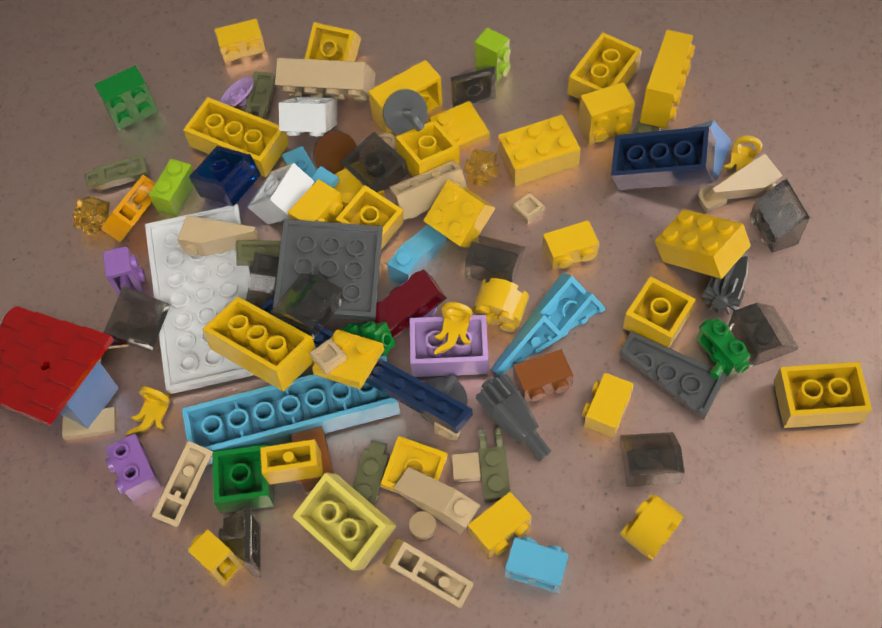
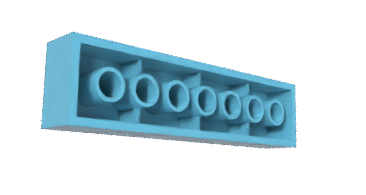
M386 355L380 357L387 362ZM314 374L297 378L284 392L270 385L182 408L187 441L213 452L260 445L268 447L292 443L291 434L322 426L324 434L401 414L397 400L367 383H364L361 389H357ZM212 455L207 465L212 464Z

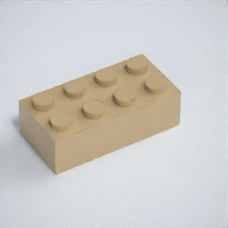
M277 58L275 85L283 93L289 94V97H302V95H310V97L329 96L331 98H338V101H344L345 97L353 98L357 102H366V99H369L368 91L374 88L375 72L365 62Z

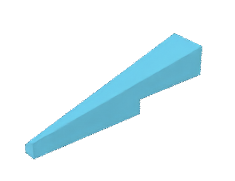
M562 272L491 368V371L500 377L514 365L524 362V359L534 353L538 354L566 336L568 331L579 324H585L588 322L587 319L596 313L604 312L606 308L592 293L587 292L572 275Z

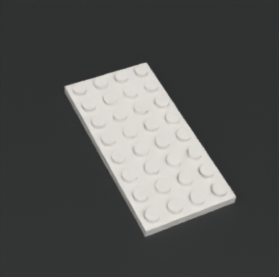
M238 204L188 215L242 225ZM187 215L145 224L165 387L168 394L254 375L211 350L202 330L237 296L257 307L250 266H237L235 250L209 256H191L183 252L177 239Z

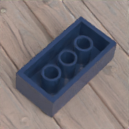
M710 126L615 135L611 177L618 190L712 183L716 141Z

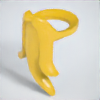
M740 136L736 138L733 142L730 164L724 165V169L729 171L735 166L736 173L753 162L754 157L762 149L761 141L753 136ZM741 143H752L756 146V149L753 150L749 146L743 147Z
M457 302L443 304L441 308L444 317L442 332L434 337L441 341L448 334V340L434 351V355L452 349L459 336H461V341L464 345L471 344L466 334L473 314L472 309Z
M141 387L139 394L145 402L140 413L132 416L131 419L136 422H143L138 427L129 430L126 436L146 432L154 423H156L159 429L163 430L162 420L170 405V394H163L160 390L149 387Z

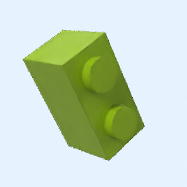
M489 28L482 32L475 41V72L495 82H498L502 76L508 74L510 70L509 55L511 52L508 37Z
M174 159L169 160L149 194L157 211L177 217L198 181L191 164Z

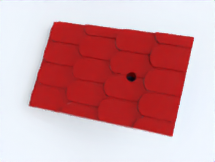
M19 306L13 307L4 316L3 322L0 325V406L48 426L53 423L59 414L64 415L88 429L119 389L99 362L100 358L114 341L113 337L89 327H82L65 320H59L37 311L33 312Z

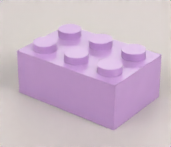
M472 315L466 334L471 344L464 345L461 341V336H459L452 349L434 355V351L448 340V334L441 341L434 337L442 332L444 317L410 318V365L412 376L489 374L486 315Z

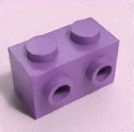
M118 247L103 252L106 278L119 299L123 301L144 296L143 282L146 281L143 267L139 268L137 256L132 255L128 247Z
M135 433L105 448L109 455L105 459L110 471L112 473L116 472L118 476L115 484L121 495L126 493L131 500H134L161 486L145 448Z

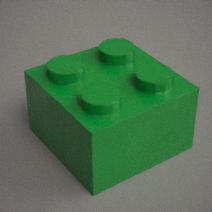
M136 65L94 84L117 130L158 112L148 86Z
M266 445L212 452L213 501L220 513L274 506L273 484L269 485L262 475L260 448L267 447Z

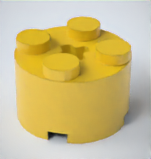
M491 278L490 282H486V279L481 282L472 311L475 315H486L487 326L493 323L499 325L503 331L514 332V329L521 323L529 295L525 290L523 294L517 290L518 285L507 280Z
M652 493L647 500L642 502L635 512L636 516L625 526L620 535L626 542L652 561L660 552L659 549L663 547L678 528L685 515L660 496Z

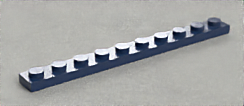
M271 298L260 307L265 312L310 335L313 338L315 348L329 340L334 334L304 316L274 314V300ZM379 358L365 383L456 434L473 416L472 408Z

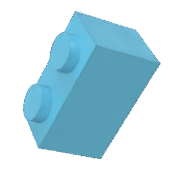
M528 537L514 538L505 567V577L559 593L569 554L564 553V550L558 546L549 545L545 547L538 545L537 541Z

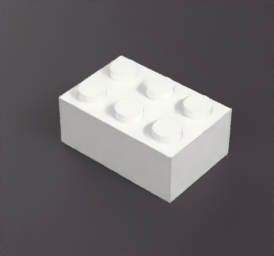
M291 97L279 102V131H286V135L297 136L300 133L309 132V136H323L324 133L331 131L332 128L338 125V98Z

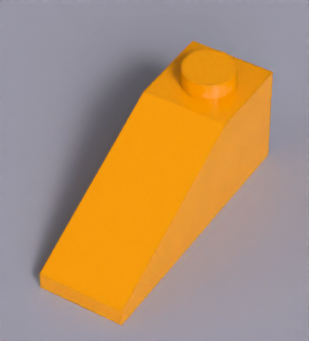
M142 175L114 209L101 229L121 243L151 204L152 200L149 194L156 183Z

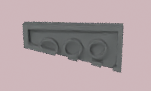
M633 331L630 332L620 351V356L705 420L725 379V373H722L719 379H713L709 375L713 369L712 367Z

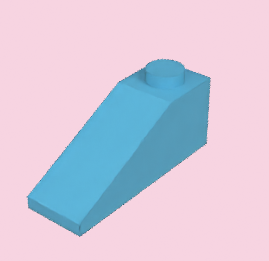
M430 225L425 226L402 244L387 263L389 278L401 285L409 280L412 274L425 269L447 240V237Z

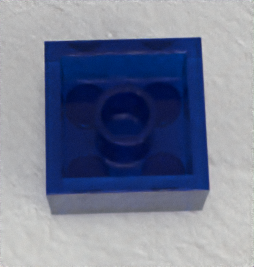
M216 146L192 172L189 178L200 197L234 207L261 174L251 154Z

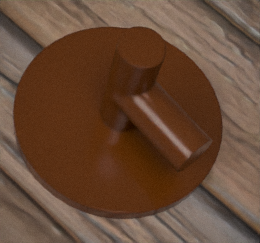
M342 131L325 133L317 140L313 149V160L316 167L319 169L322 166L333 174L340 172L357 161V145L350 135Z

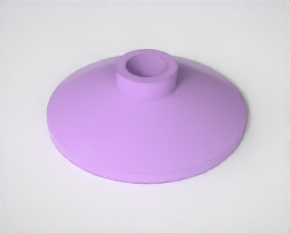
M247 76L236 81L225 91L219 102L232 107L246 104L247 97L254 85L253 78Z

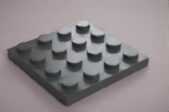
M284 219L273 313L375 321L383 226Z

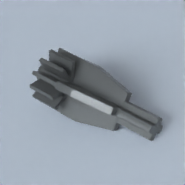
M748 250L722 279L710 277L702 295L705 298L704 304L711 303L710 310L715 307L718 309V313L725 309L726 313L730 314L731 309L736 312L738 307H740L745 294L743 288L748 279L749 258L746 256Z
M502 374L499 378L491 377L481 386L483 389L480 390L481 392L475 398L487 414L490 413L496 423L519 443L525 441L539 461L548 456L551 450L536 432L539 426L526 400L519 393V389L507 374Z

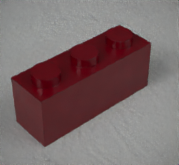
M422 269L412 274L409 280L402 286L394 288L385 299L377 302L374 323L386 322L393 339H395L410 327V318L424 317L445 301L447 297L434 278Z

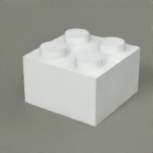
M294 163L271 171L248 205V208L268 225L276 222L280 223L284 219H289L288 211L311 188L314 181Z

